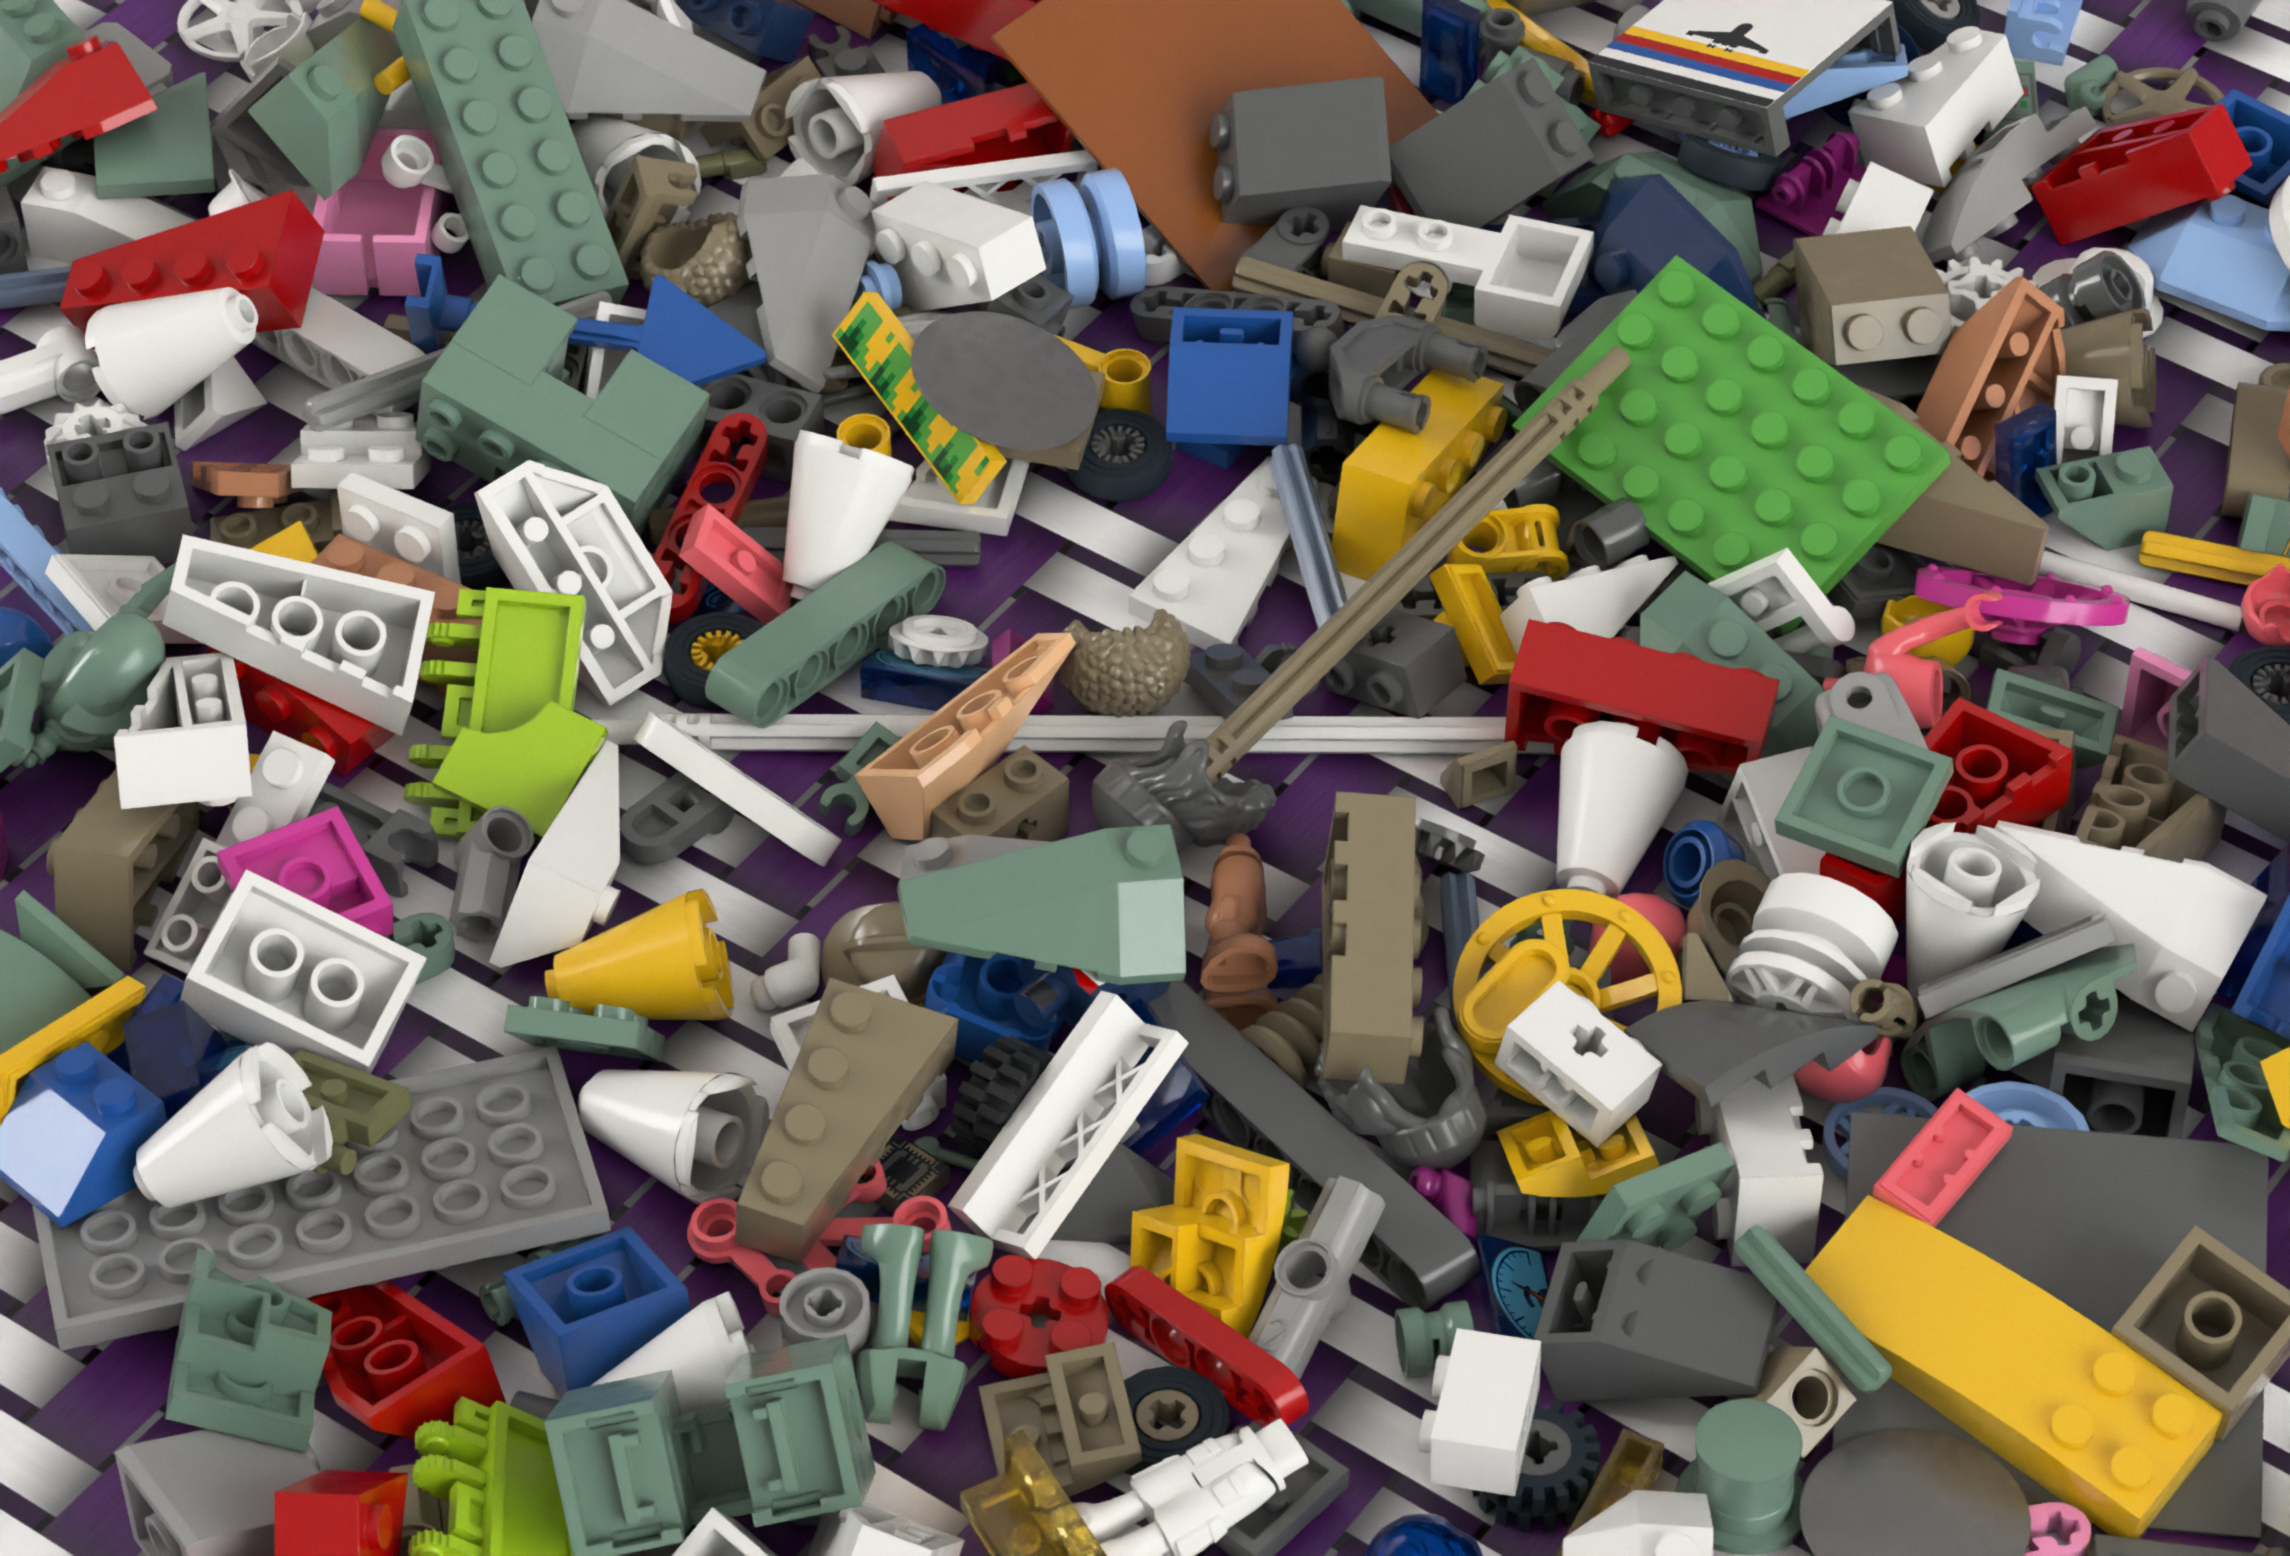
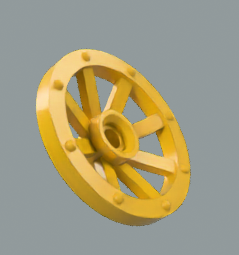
M1556 889L1533 893L1518 898L1494 912L1477 928L1465 945L1456 967L1453 983V1013L1456 1029L1460 1035L1457 1025L1460 1003L1465 994L1480 980L1487 962L1494 966L1509 950L1503 944L1507 939L1527 927L1539 923L1542 925L1544 940L1558 946L1565 953L1567 959L1568 953L1562 920L1585 921L1606 928L1582 968L1579 970L1570 967L1567 986L1577 995L1589 999L1597 1007L1600 1014L1656 996L1658 998L1657 1011L1682 1004V985L1678 966L1670 947L1658 930L1643 915L1621 901L1603 894L1578 889ZM1626 940L1644 959L1651 974L1599 990L1598 982ZM1606 1018L1623 1032L1627 1028L1620 1023ZM1470 1047L1473 1063L1492 1083L1516 1098L1547 1107L1494 1064L1497 1054L1482 1053Z

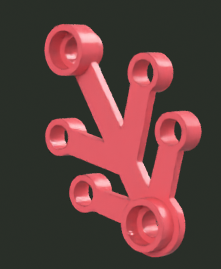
M879 1161L876 1162L871 1171L867 1169L863 1174L875 1177L867 1183H856L850 1191V1198L842 1209L853 1201L870 1203L883 1195L887 1187V1181L882 1164ZM915 1196L905 1200L896 1209L893 1217L834 1218L800 1264L807 1270L833 1267L850 1272L863 1282L869 1292V1301L871 1303L872 1296L866 1276L857 1269H848L825 1246H845L844 1239L846 1235L861 1238L862 1227L866 1224H899L916 1226L925 1231H931L924 1236L922 1255L930 1251L933 1230H951L946 1208L941 1201L934 1197ZM720 1197L703 1202L693 1212L687 1229V1239L692 1252L699 1259L708 1263L721 1264L732 1262L759 1288L766 1311L773 1316L780 1317V1297H772V1295L777 1290L783 1289L797 1275L787 1269L778 1270L761 1251L735 1243L736 1201ZM729 1232L723 1236L716 1237L721 1233Z

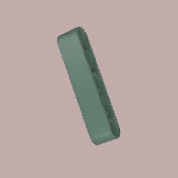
M888 541L881 544L722 655L712 667L705 686L707 699L758 728H766L887 643L889 629L893 625L903 622L906 618L912 616L926 615L932 610L940 599L945 587V570L943 567L895 542Z

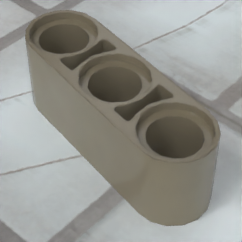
M2238 382L2230 431L2222 516L2243 519L2249 491L2288 499L2290 460L2277 434L2289 388Z

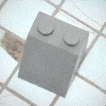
M209 1429L130 1444L115 1451L133 1538L146 1556H275V1491L320 1472L318 1459L309 1442L306 1452Z

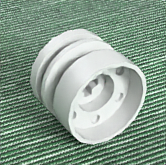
M1806 872L1784 873L1770 882L1755 913L1752 924L1753 932L1744 937L1739 948L1738 957L1733 960L1727 972L1725 984L1735 1003L1860 1022L1859 1017L1861 1015L1854 1014L1851 1010V992L1855 985L1862 980L1869 978L1881 979L1894 951L1899 934L1892 918L1874 900L1854 887L1826 876Z

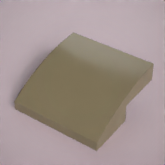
M1114 1342L1045 1355L1047 1373L978 1386L980 1403L1005 1514L1031 1509L1078 1494L1104 1483L1142 1461V1453Z

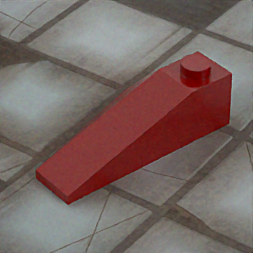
M384 1280L373 1285L356 1286L315 1295L307 1299L332 1311L331 1342L322 1371L335 1402L372 1430L415 1440V1431H418V1426H422L423 1422L428 1423L431 1420H441V1422H448L449 1425L453 1426L454 1405L462 1396L488 1408L496 1400L506 1403L486 1345L390 1281Z

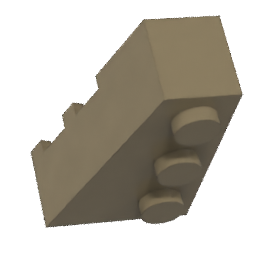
M116 768L108 779L101 781L97 793L84 808L77 810L73 822L59 838L56 837L49 847L47 872L49 876L54 877L55 915L122 971L131 972L138 957L137 951L134 950V935L139 925L152 927L157 917V905L149 903L159 882H173L199 827V802L121 809Z

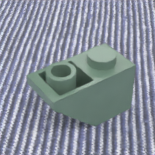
M2150 446L2037 468L2035 471V479L2057 518L2107 551L2139 545L2145 532L2149 530L2166 533L2174 486Z

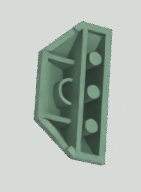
M1660 152L1625 153L1576 174L1542 202L1541 212L1555 219L1595 216L1611 179L1624 176L1661 174L1737 249L1752 286L1762 278L1763 268L1752 200L1723 184L1700 177L1686 170L1676 160Z
M1684 571L1641 613L1640 646L1671 654L1677 652L1688 653L1704 662L1733 669L1750 668L1762 673L1766 677L1780 680L1775 715L1762 758L1814 746L1819 737L1815 701L1817 696L1825 690L1729 597L1689 572ZM1719 773L1730 785L1732 784L1735 775Z

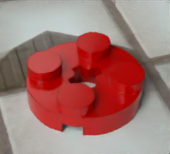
M1006 1255L994 1262L991 1273L979 1282L974 1291L969 1314V1335L975 1348L977 1349L979 1341L983 1350L992 1356L990 1365L1001 1374L1012 1379L1047 1373L1045 1355L1105 1344L1109 1326L1108 1305L1101 1294V1281L1093 1271L1084 1267H1071L1050 1259L1037 1258L1033 1260L1030 1258L1025 1259L1018 1255ZM1038 1313L1046 1315L1052 1320L1046 1322L1045 1328H1036L1031 1326V1317L1027 1315Z

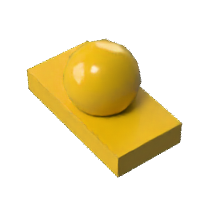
M1479 564L1442 565L1429 574L1445 609L1433 621L1455 628L1464 667L1471 666L1479 685L1509 684L1517 654L1499 617L1503 611L1482 566Z

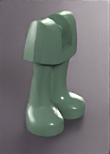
M866 1224L862 1227V1251L877 1262L879 1266L880 1292L872 1349L860 1351L857 1354V1381L864 1419L866 1423L891 1424L893 1405L898 1397L899 1386H896L897 1377L924 1380L923 1389L919 1390L920 1417L918 1428L943 1432L959 1400L968 1370L963 1362L955 1359L956 1331L963 1290L970 1274L989 1265L993 1254L994 1241L958 1231L940 1229L932 1231L929 1251L928 1294L921 1349L908 1347L914 1288L923 1250L925 1230L910 1225Z

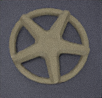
M2163 67L2143 68L2128 73L2123 71L2117 73L2114 81L2105 90L2107 92V100L2101 107V111L2108 127L2210 106L2186 100L2192 86L2209 96L2214 104H2217L2225 96L2211 82L2198 76L2195 68L2189 67L2185 71ZM2150 79L2174 80L2172 85L2163 91L2155 90L2141 81ZM2122 89L2127 90L2142 102L2140 106L2112 115L2111 103L2116 94Z

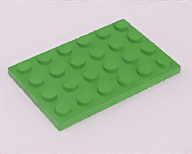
M1677 255L1512 425L1515 434H1517L1572 379H1582L1613 347L1622 348L1629 355L1631 365L1598 396V406L1545 459L1606 505L1622 497L1635 503L1645 516L1646 522L1644 526L1650 532V538L1672 555H1675L1676 558L1708 582H1712L1788 548L1825 596L1951 464L1949 452ZM1800 616L1772 630L1780 636L1792 632L1803 618Z

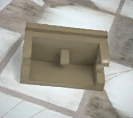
M635 155L605 217L627 279L644 281L640 276V263L636 261V258L640 257V251L644 248V242L647 240L648 234L654 232L657 226L663 227L671 223L679 206H688L694 203L698 193L687 188L689 184H694L698 176L695 164Z

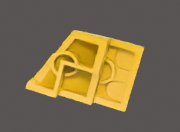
M1199 1134L1177 1137L1174 1204L1132 1211L1130 1268L1141 1266L1248 1339L1271 1278L1281 1238L1287 1202L1290 1163Z

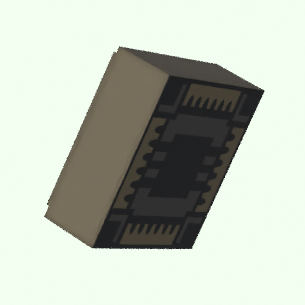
M898 1134L885 1146V1152L878 1160L882 1164L887 1187L883 1195L874 1202L894 1214L896 1209L909 1198L915 1196L934 1197L951 1182L950 1166ZM862 1175L857 1183H867L875 1176Z

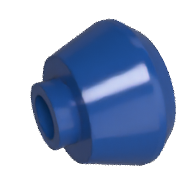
M1708 820L1691 821L1685 824L1671 838L1666 847L1663 857L1665 882L1676 901L1683 906L1692 908L1694 902L1699 898L1700 883L1707 870L1722 860L1739 859L1746 862L1745 852L1736 839L1714 822Z

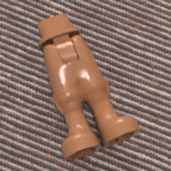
M1235 833L1226 839L1225 848L1219 853L1212 871V902L1205 918V928L1210 934V939L1202 959L1200 983L1204 989H1207L1203 999L1240 1032L1248 1026L1255 1025L1259 1017L1274 1011L1279 1004L1277 997L1273 993L1262 988L1267 986L1276 977L1278 955L1274 945L1262 937L1267 919L1266 887L1262 859L1252 848L1251 840L1247 835Z

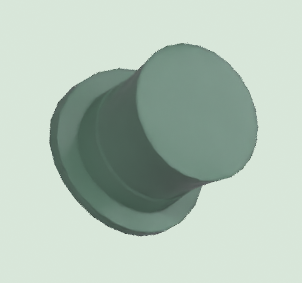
M1755 1399L1729 1400L1717 1404L1708 1410L1699 1420L1695 1430L1696 1459L1690 1462L1680 1475L1675 1492L1707 1494L1713 1523L1714 1550L1736 1555H1764L1790 1546L1802 1533L1799 1514L1804 1483L1796 1473V1467L1803 1450V1439L1799 1427L1782 1409Z

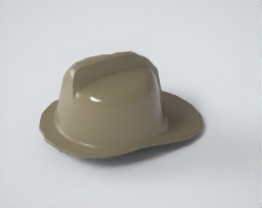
M1739 859L1722 860L1707 870L1700 883L1699 898L1694 902L1687 917V933H1698L1718 972L1724 979H1726L1733 960L1738 957L1739 948L1744 937L1753 932L1752 924L1755 913L1771 882V879L1755 865Z
M900 901L866 905L847 912L833 925L823 943L820 965L823 982L826 986L829 978L859 987L894 974L908 1003L917 1004L924 1002L929 981L935 969L943 964L948 952L908 944Z

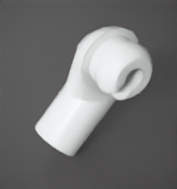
M810 933L795 934L788 941V961L768 968L763 976L756 977L753 980L750 992L754 1003L759 1008L771 1011L777 1006L786 1008L805 1001L816 993L819 986L821 942L818 937Z

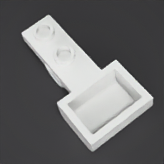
M1360 205L1342 241L1343 260L1401 271L1410 264L1423 262L1437 267L1443 273L1447 282V294L1450 292L1454 282L1475 286L1474 322L1477 327L1535 342L1549 340L1557 334L1594 252V231L1509 215L1501 233L1365 205ZM1422 281L1417 288L1407 285V288L1414 294L1422 298L1434 299L1430 295V283Z

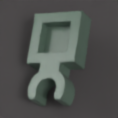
M876 721L838 764L836 777L844 783L834 784L824 791L820 799L818 814L824 818L833 807L838 805L848 806L853 811V814L846 821L844 833L849 837L859 833L866 823L870 802L854 775L901 738Z

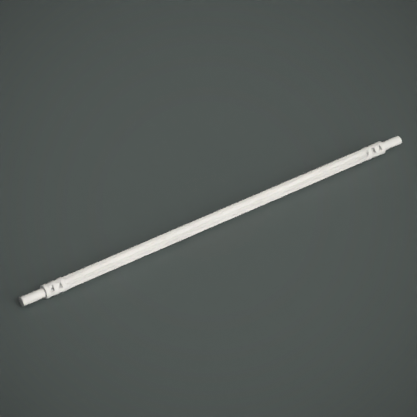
M654 713L712 751L849 752L876 721L902 739L933 715L786 714L766 728H758L734 714ZM1028 715L1004 752H1015L1025 745L1033 752L1156 753L1163 747L1170 726L1179 720L1187 722V729L1183 737L1186 744L1195 739L1206 740L1225 719L1222 716L1134 715L1132 717L1123 715L1120 718L1114 715ZM1293 716V718L1279 720L1247 753L1472 754L1504 743L1506 717L1422 716L1420 719L1410 716ZM591 719L607 728L608 735L604 743L608 740L617 745H640L633 737L645 719ZM1529 741L1526 751L1517 750V754L1555 755L1554 744Z

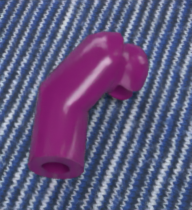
M1419 1166L1414 1169L1409 1177L1408 1184L1460 1229L1472 1245L1476 1244L1477 1215H1473L1472 1191L1474 1186L1472 1183L1444 1167L1437 1171L1428 1166Z

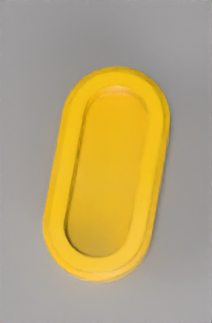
M1542 939L1524 940L1510 948L1465 994L1460 1003L1457 1025L1465 1043L1476 1051L1486 1054H1498L1506 1028L1515 1018L1558 980L1568 986L1570 965L1565 953L1555 944Z

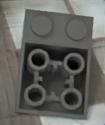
M1630 1239L1562 1242L1534 1340L1541 1341V1366L1556 1400L1562 1402L1757 1394L1780 1302L1754 1275Z

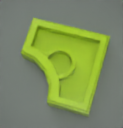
M549 700L534 719L511 731L484 733L462 727L435 775L432 784L435 789L484 813L492 807L498 806L515 809L530 823L534 838L541 841L595 759L608 735L606 727Z

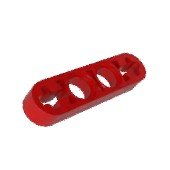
M741 412L729 414L715 426L652 557L670 588L676 577L675 568L682 571L679 579L681 594L673 593L668 624L683 622L691 617L710 582L679 557L681 549L677 546L678 540L687 532L692 515L709 503L701 497L702 490L714 482H723L730 485L735 491L729 500L724 503L709 504L737 525L767 461L769 446L766 427L759 418L751 414ZM742 436L750 437L751 445L744 444L740 448L736 457V467L730 465L732 459L730 442L738 443Z
M1133 1266L1105 1286L1104 1296L1114 1318L1128 1333L1178 1368L1193 1370L1203 1377L1210 1379L1225 1396L1226 1402L1263 1428L1279 1418L1288 1427L1308 1412L1309 1400L1307 1393L1293 1371L1141 1266Z

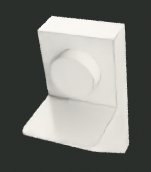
M2055 374L2051 432L2047 434L2046 467L2112 453L2118 379Z

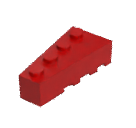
M1529 619L1509 680L1504 743L1514 740L1518 746V751H1526L1529 741L1554 744L1555 755H1561L1566 738L1569 740L1572 737L1574 728L1579 725L1597 721L1620 722L1639 727L1636 738L1647 741L1655 746L1658 736L1669 741L1684 756L1688 770L1736 775L1740 764L1762 759L1775 715L1780 680L1766 677L1762 673L1750 668L1733 669L1704 662L1688 653L1677 652L1671 654L1639 646L1636 642L1623 637L1606 638L1577 631L1572 626L1561 622L1544 623Z

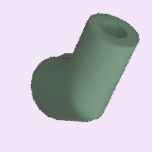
M2103 54L2065 78L2064 89L2067 104L2071 111L2084 106L2087 107L2091 116H2095L2101 111V107L2107 100V92L2104 91L2100 94L2099 89L2113 81L2118 73V67L2110 56Z

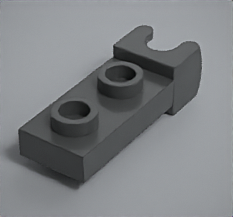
M325 781L307 817L338 806L385 891L397 898L405 897L408 894V887L402 881L404 864L414 863L425 868H431L437 864L439 853L438 840L432 825L401 809H398L393 814Z

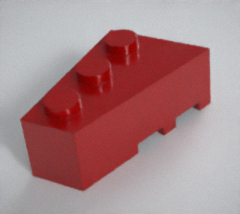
M1029 83L884 120L872 169L876 177L1064 153L1069 152L1074 135ZM1024 180L1008 181L996 191L1013 190ZM960 187L953 188L952 190L964 193L969 188ZM897 196L888 197L887 201H890Z
M2222 103L2098 129L2036 181L2031 188L2060 246L2201 199L2204 202L2220 199L2235 189L2236 184L2234 180L2253 163Z
M324 1470L275 1491V1556H400L408 1473Z

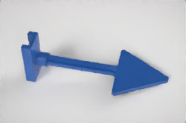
M417 253L414 265L421 297L407 295L405 310L413 345L426 355L445 348L448 331L458 332L478 303H474L473 298L448 295L441 256ZM657 275L653 279L646 316L642 325L636 326L576 317L578 318V324L568 338V343L627 352L633 349L696 386L762 365L766 362V352L764 349L661 275Z

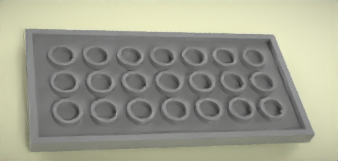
M557 1045L390 1080V1082L408 1088L411 1110L371 1148L348 1140L343 1145L354 1149L357 1153L355 1168L348 1175H342L331 1170L322 1174L309 1171L172 1208L165 1207L158 1201H150L137 1186L64 1228H60L32 1205L60 1351L81 1346L98 1345L109 1340L150 1331L167 1330L180 1325L197 1248L217 1255L216 1269L242 1282L250 1281L260 1276L280 1286L291 1295L308 1299L315 1295L361 1285H373L384 1280L430 1270H442L457 1264L494 1256L510 1255L521 1250L563 1241H575L586 1236L611 1231L608 1208Z

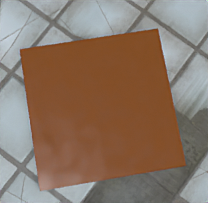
M1043 0L990 38L1103 170L1116 168L1122 172L1130 187L1138 211L1206 290H1232V276L1240 257L1271 228L1269 226L1222 222L1221 200L1214 198L1213 179L1218 166L1217 148H1212L1210 144V124L1213 115L1220 113L1233 92L1366 77L1384 78L1389 147L1439 115L1341 0Z

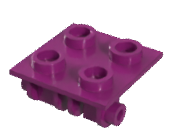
M1851 131L1833 132L1827 138L1823 149H1812L1806 156L1796 162L1795 168L1792 171L1778 176L1774 181V188L1756 202V207L1810 236L1823 235L1831 217L1842 222L1845 214L1835 210L1849 179L1861 182L1867 170L1866 167L1856 163L1857 150L1860 147L1857 136Z

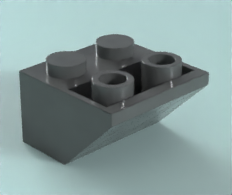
M168 422L47 445L70 554L154 556L161 564L177 561L183 534L193 537L194 535L189 505Z

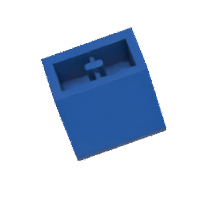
M1173 307L1169 345L1166 442L1277 446L1282 444L1287 446L1293 370V311Z

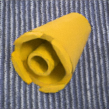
M703 888L688 891L554 956V969L545 971V985L548 997L569 1001V1006L584 1009L583 1015L594 1016L595 1005H610L635 1010V1015L647 1017L648 1020H721L730 1018L731 1013L728 1008L734 1007L730 964L725 941L718 942L714 930L711 927L708 928L706 924L719 921L708 893Z

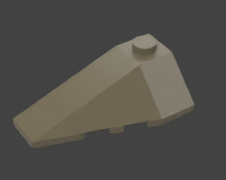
M1859 386L1949 452L1951 464L1876 543L2029 586L2036 583L2050 526L1995 480L1987 482L1960 459L1963 453L1949 441L1941 443L1917 423L1920 417L1906 405Z

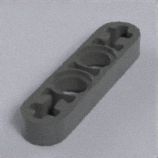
M1157 286L1142 291L1132 299L1130 304L1137 334L1141 338L1150 341L1170 342L1173 307L1293 311V354H1295L1294 345L1298 336L1303 330L1313 326H1322L1331 330L1338 339L1345 334L1339 306L1327 300Z

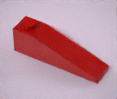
M95 35L66 47L65 49L69 57L54 63L0 112V174L9 169L7 161L16 157L21 163L53 154L55 149L62 145L60 138L70 134L72 139L85 137L88 140L158 110L153 98L118 42L109 40L100 42L98 36Z

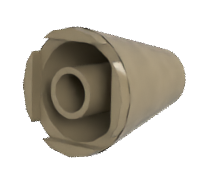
M2132 309L2061 329L2065 348L2066 375L2118 379L2114 424L2137 429L2152 428L2153 421L2149 413H2155L2156 353L2155 348H2150L2149 344H2143V331H2153L2149 310Z

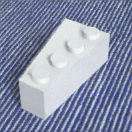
M183 534L162 624L402 736L413 705L435 592Z

